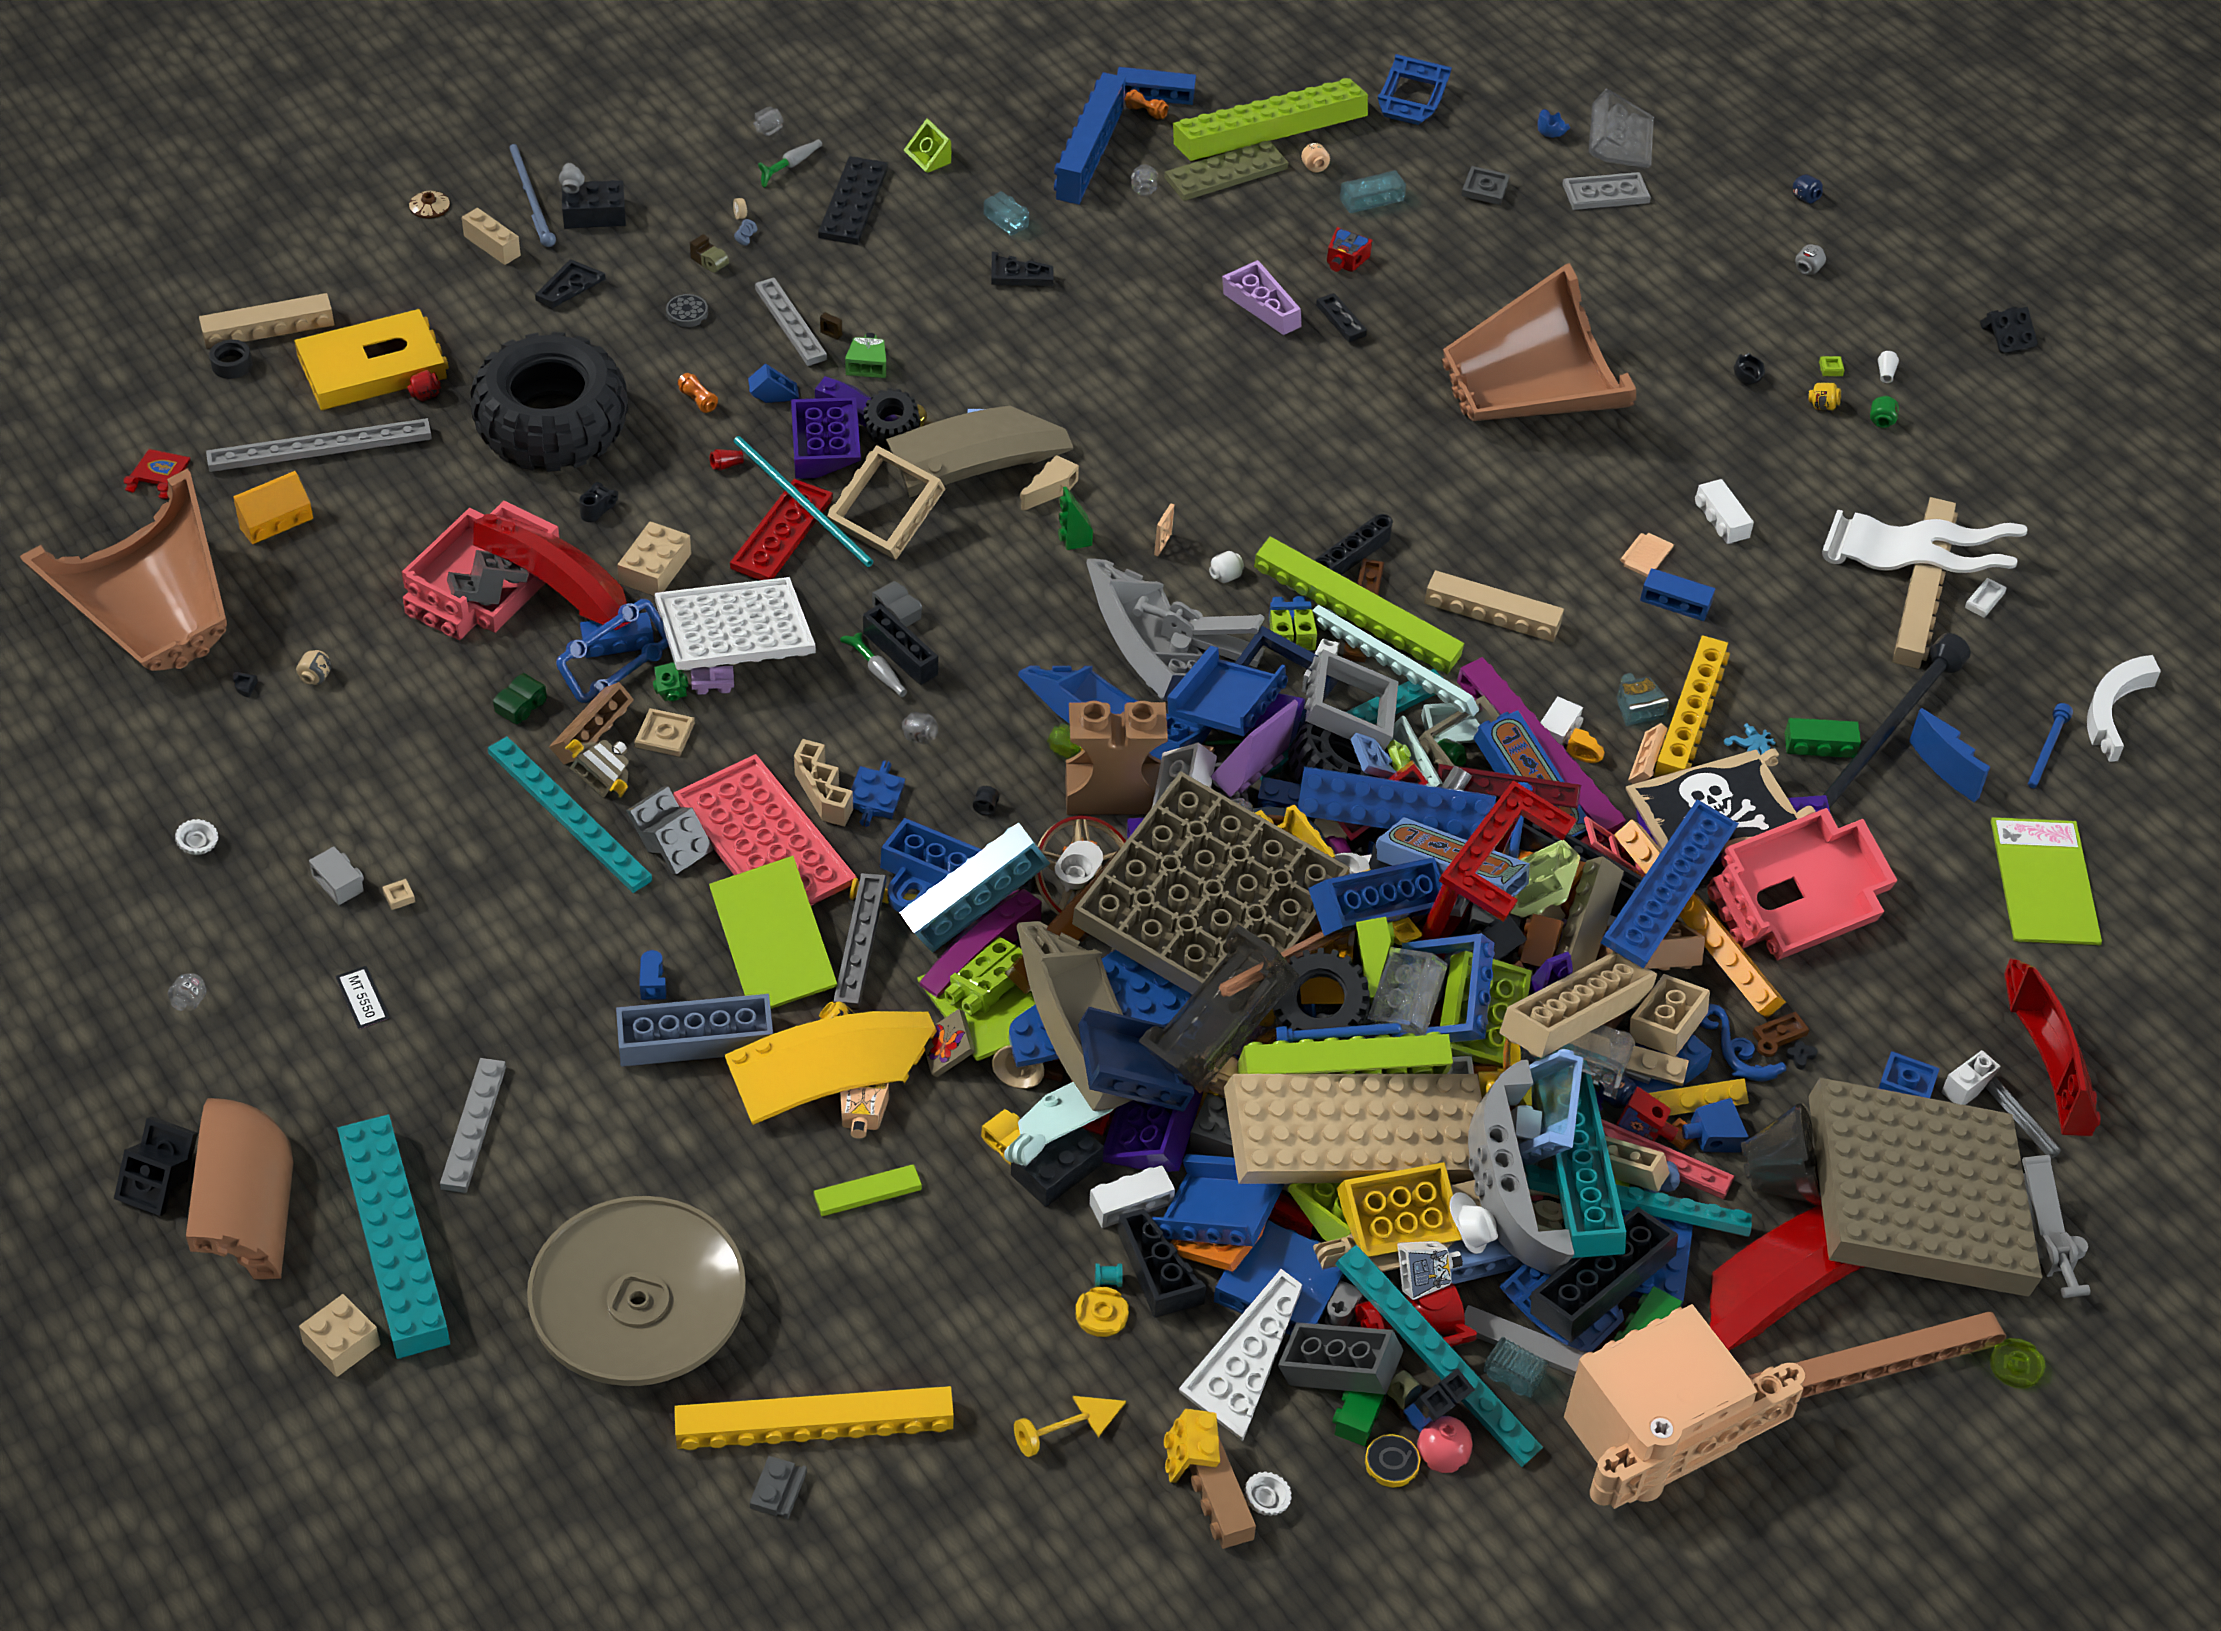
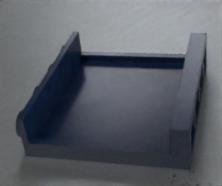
M1088 1007L1078 1027L1089 1090L1184 1112L1194 1096L1193 1086L1183 1084L1175 1042L1182 1030Z

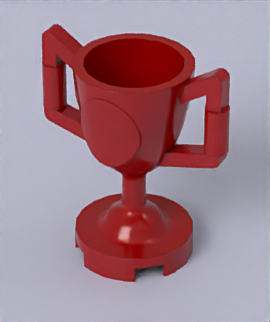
M1452 1282L1444 1288L1417 1299H1411L1404 1293V1297L1439 1335L1455 1334L1443 1337L1450 1347L1476 1340L1477 1332L1465 1325L1463 1305L1458 1291ZM1369 1301L1356 1305L1355 1320L1356 1323L1361 1322V1328L1393 1329L1391 1324Z

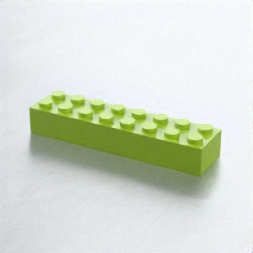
M1430 1032L1426 1035L1415 1036L1413 1033H1406L1400 1037L1379 1035L1370 1039H1365L1363 1036H1355L1349 1040H1339V1038L1333 1037L1314 1042L1312 1039H1303L1298 1043H1288V1041L1280 1040L1273 1044L1264 1045L1261 1042H1252L1244 1046L1237 1063L1238 1074H1447L1453 1064L1449 1034Z

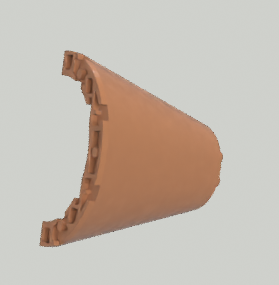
M1570 263L1559 268L1443 349L1445 358L1442 359L1444 369L1446 371L1449 370L1450 380L1453 385L1451 387L1455 399H1460L1459 406L1463 415L1467 414L1472 421L1627 408L1634 405L1633 401H1636V388L1629 374L1620 375V384H1618L1590 331L1591 327L1586 312L1579 303L1581 302L1578 278Z
M188 468L167 479V495L170 500L164 503L154 515L155 521L139 529L121 542L95 552L82 560L79 556L55 559L53 554L47 552L41 545L20 555L28 568L142 666L151 671L167 670L175 667L176 669H181L195 658L206 656L209 653V649L226 631L227 621L191 473Z

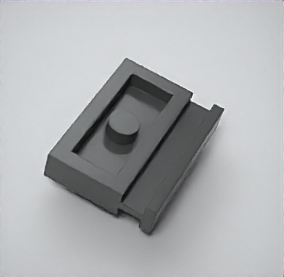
M768 1456L750 1500V1509L774 1516L778 1514L784 1516L785 1519H789L807 1474V1466L799 1467L795 1463Z

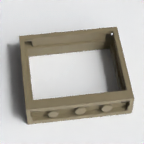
M1484 695L1475 700L1479 711L1474 717L1480 725L1488 720L1490 722L1497 720V717L1500 715ZM1457 711L1425 731L1418 739L1437 773L1439 764L1454 766V764L1434 739L1471 716L1466 712L1461 713Z

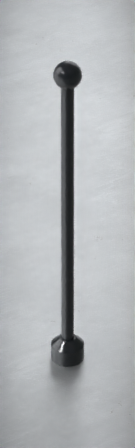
M1944 633L1931 646L1929 656L1932 664L1823 794L1827 796L1829 809L1943 671L1947 673L1958 672L1967 662L1971 651L1963 638L1953 633Z

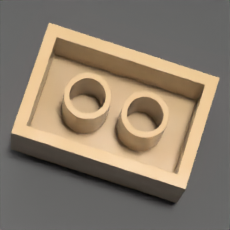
M650 521L617 564L619 584L655 596V593L664 592L691 555L690 535Z
M1663 974L1632 1015L1629 1040L1676 1057L1707 1015L1710 990Z

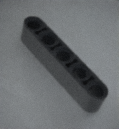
M1386 514L1374 516L1318 556L1314 561L1343 575L1390 540L1393 524L1392 518Z

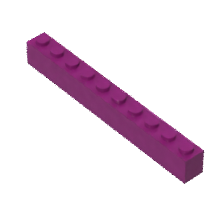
M1481 657L1460 668L1457 683L1465 692L1472 695L1474 700L1484 695L1499 715L1505 712L1512 713L1517 710L1520 712L1564 782L1582 785L1579 805L1586 816L1612 834L1617 833L1626 821L1623 814L1611 804L1608 797L1594 784V781L1567 754L1565 748L1538 721L1536 715L1524 705L1522 699L1516 696L1509 688L1507 682L1502 680L1495 672L1493 666ZM1593 828L1595 833H1598L1602 835L1604 838L1608 839L1607 836Z

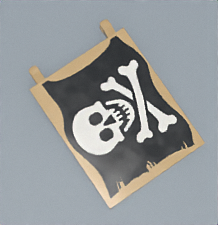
M1769 749L1762 755L1757 750H1752L1626 786L1628 795L1661 850L1666 846L1697 799L1739 823L1720 853H1723L1730 845L1815 813L1812 806H1806L1796 813L1767 766L1778 764L1776 757L1779 756V753L1776 749Z

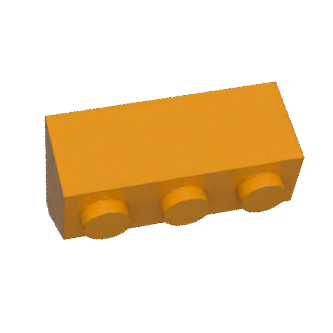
M296 471L233 496L240 529L251 544L260 542L313 519L311 503Z

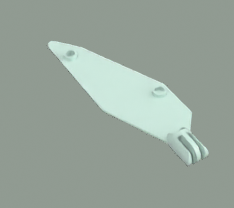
M1074 1082L1045 1095L1018 1121L1020 1136L1007 1147L1004 1157L1011 1163L1014 1162L1027 1166L1042 1151L1045 1144L1110 1113L1113 1109L1093 1111Z

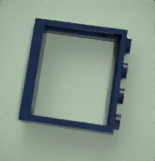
M1261 626L1235 664L1248 667L1262 646H1265L1312 672L1310 666L1313 663V658L1315 656L1318 657V655ZM1326 675L1323 702L1339 681L1329 675ZM1304 707L1301 714L1297 733L1299 732L1300 728L1303 726L1306 720L1307 710L1304 709Z

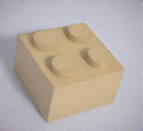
M344 1294L299 1325L303 1344L336 1377L381 1345L377 1327Z

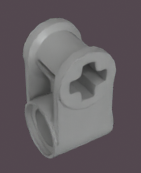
M1340 1280L1332 1298L1328 1302V1313L1324 1320L1325 1325H1349L1355 1315L1356 1305L1361 1304L1365 1297L1356 1286Z

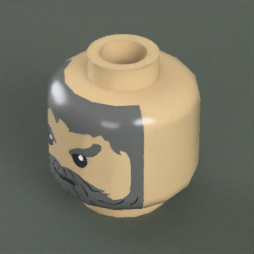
M315 650L308 651L303 655L296 670L304 683L319 685L324 682L332 666L327 654Z

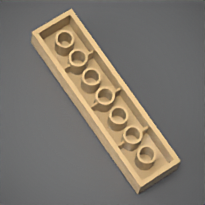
M1614 951L1507 1007L1499 1033L1508 1038L1510 1042L1527 1049L1530 1054L1543 1058L1641 1004L1653 989L1657 973L1646 967L1643 969Z

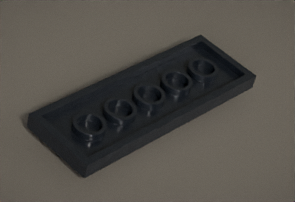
M849 156L819 228L818 238L855 245L859 244L888 171V162Z

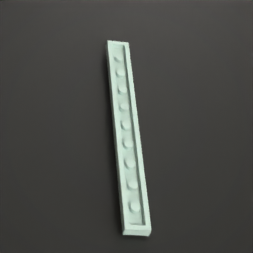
M1318 605L1312 610L1316 617L1315 622L1322 630L1327 629L1331 631L1337 639L1342 638L1346 640L1352 648L1357 647L1361 649L1367 657L1373 656L1381 665H1388L1398 675L1403 674L1414 685L1418 683L1429 694L1434 693L1444 703L1447 704L1449 702L1453 704L1459 712H1466L1474 716L1479 711L1473 696L1322 606Z

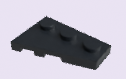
M992 251L991 285L1053 286V266L1031 260L1027 262L1017 261V257L1009 255L1008 258L999 256L998 252Z
M570 259L535 294V300L554 308L606 279L605 273Z

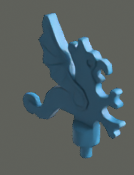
M1748 723L1744 727L1746 728L1745 733L1749 738L1743 739L1731 736L1724 740V744L1727 746L1735 742L1742 747H1749L1747 752L1757 750L1759 754L1761 752V755L1771 748L1767 745L1768 743L1775 745L1773 738H1765L1771 735L1770 732L1767 733V730H1764L1763 734L1760 735Z

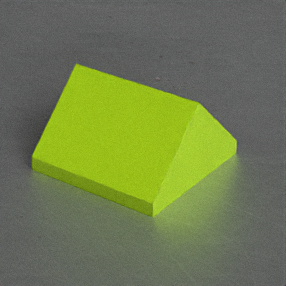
M926 118L904 151L925 172L929 173L951 164V140L934 123Z

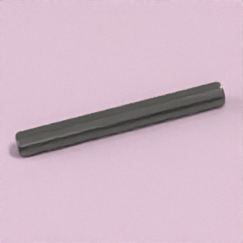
M1994 1075L1985 1088L2009 1114H2013V1119L2046 1155H2049L2051 1159L2058 1156L2061 1148Z

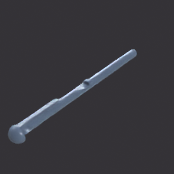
M512 144L509 148L523 183L524 192L527 193L534 213L531 216L540 242L545 247H551L555 244L556 237L553 233L549 232L516 144Z

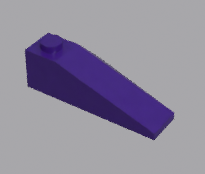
M825 376L815 388V399L856 397L858 424L866 426L864 407H866L867 400H871V398L853 385ZM890 415L883 420L895 421L899 418L896 415Z
M1569 952L1549 958L1531 977L1528 996L1572 974L1573 966Z

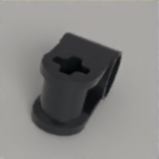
M600 482L594 483L589 490L579 497L581 519L586 522L597 521L616 504L618 492L614 489L609 490L603 487V484Z

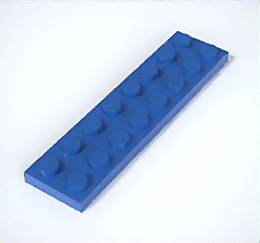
M1304 766L1298 809L1307 817L1390 829L1405 817L1468 841L1495 805L1496 796Z

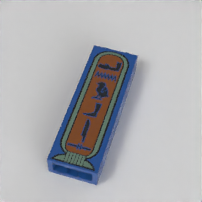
M1518 710L1512 713L1505 712L1498 716L1497 720L1493 722L1488 720L1478 726V731L1473 739L1495 772L1564 782ZM1578 805V809L1556 806L1577 819L1568 834L1578 840L1584 838L1588 834L1584 822L1586 814L1580 805Z

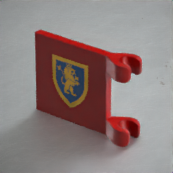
M149 449L131 475L124 478V484H127L125 491L135 492L138 482L144 481L158 484L157 490L161 491L158 497L168 499L167 479L185 470L191 458Z

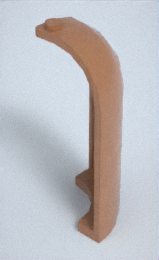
M207 1098L201 1117L186 1239L190 1252L213 1253L223 1257L227 1253L234 1255L238 1258L237 1263L247 1268L253 1279H281L293 1171L292 1150L289 1140L275 1121L255 1107L233 1100Z

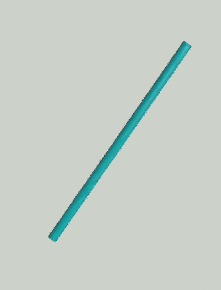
M740 436L734 439V443L866 567H870L873 564V560L745 440Z

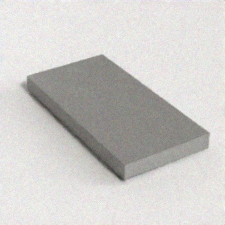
M1640 172L1563 179V187L1573 210L1650 203L1651 197Z

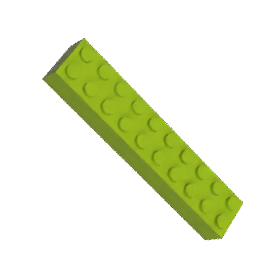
M1343 78L1340 81L1324 83L1318 87H1308L1302 91H1292L1286 95L1272 96L1266 100H1256L1250 104L1236 105L1234 108L1220 109L1214 113L1201 114L1190 119L1185 118L1173 123L1174 145L1190 161L1256 145L1262 141H1271L1368 116V94L1350 78Z

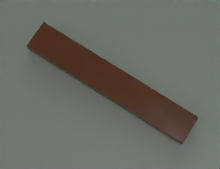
M1362 559L1357 584L1378 595L1384 562ZM1350 621V624L1354 625L1355 627H1357V628L1361 629L1362 631L1366 632L1367 634L1371 635V632H1370V631H1368V630H1366V629H1364V628L1358 627V626H1356V625L1354 624V622ZM1345 642L1343 658L1365 663L1366 655L1361 649L1357 647L1352 648Z

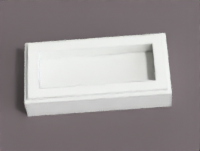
M1986 578L1966 602L1965 608L1985 618L2005 594L2007 588Z

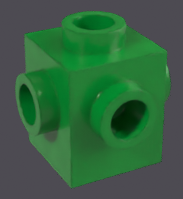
M674 662L654 667L656 680L653 681V686L656 694H660L664 701H676L681 697L687 696L686 687L689 686L687 675L683 670H677Z

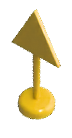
M1073 1396V1400L1082 1414L1038 1430L1027 1418L1016 1420L1014 1423V1433L1017 1444L1025 1456H1033L1038 1453L1040 1448L1039 1436L1085 1419L1099 1438L1126 1404V1401Z

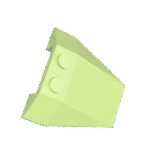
M1560 840L1520 859L1530 863L1529 884L1515 896L1518 901L1510 912L1511 914L1520 917H1526L1530 914L1539 915L1546 907L1552 904L1553 906H1558L1567 900L1580 856L1565 840Z

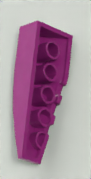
M1025 889L1012 892L963 929L921 979L919 985L936 998L940 997L951 985L950 976L954 973L958 974L962 968L999 936L1013 943L1019 938L1017 931L1018 923L1041 922L1042 901Z

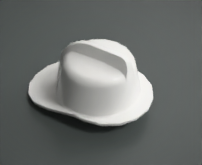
M1077 841L1065 849L1055 865V873L1062 885L1065 886L1066 892H1069L1071 889H1083L1093 878L1103 861L1102 851L1099 846L1089 841Z
M1458 1192L1451 1197L1450 1212L1466 1248L1474 1254L1482 1253L1487 1243L1498 1238L1496 1220L1489 1210L1477 1206L1473 1199L1465 1193Z

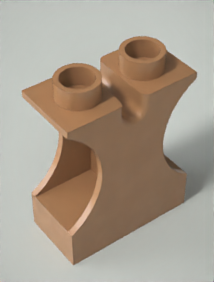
M1099 701L1069 703L1070 742L1078 745L1083 750L1066 760L1067 815L1148 814L1152 809L1161 760L1152 756L1150 752L1159 745L1168 742L1165 702H1129L1125 704L1124 712L1121 714L1111 713L1110 705Z

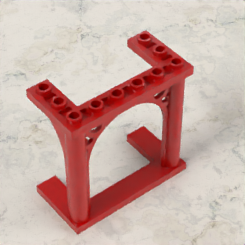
M1513 780L1441 875L1439 882L1442 883V886L1423 926L1422 936L1417 938L1416 941L1451 937L1461 924L1471 902L1504 922L1515 907L1518 899L1476 874L1493 850L1505 854V848L1520 815L1562 841L1573 828L1577 819ZM1459 894L1470 900L1461 917L1450 915ZM1447 954L1423 956L1422 970L1425 971L1432 962L1440 957L1445 960L1444 957Z

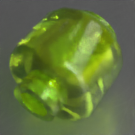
M1065 723L1059 726L1055 725L1047 740L1050 743L1049 749L1065 758H1069L1072 753L1077 754L1081 748L1070 742V726Z

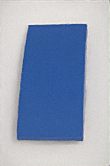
M1921 708L1909 742L1937 775L1962 795L1975 802L1980 797L1990 766L1974 757L1976 749L1959 739L1960 731Z
M1891 1051L1878 1089L1930 1098L1940 1068Z

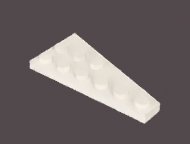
M1280 1269L1179 1388V1393L1201 1410L1217 1413V1422L1241 1441L1244 1440L1302 1290V1284L1282 1269Z

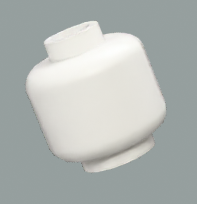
M1226 551L1212 558L1209 571L1213 579H1217L1221 583H1227L1241 576L1244 563L1239 554Z

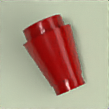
M715 449L709 456L712 469H717L718 471L744 462L741 450Z

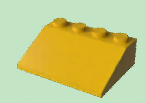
M1445 1162L1344 1180L1337 1188L1343 1215L1354 1241L1368 1258L1398 1252V1243L1437 1241L1444 1244L1463 1240L1450 1212V1200L1453 1193Z

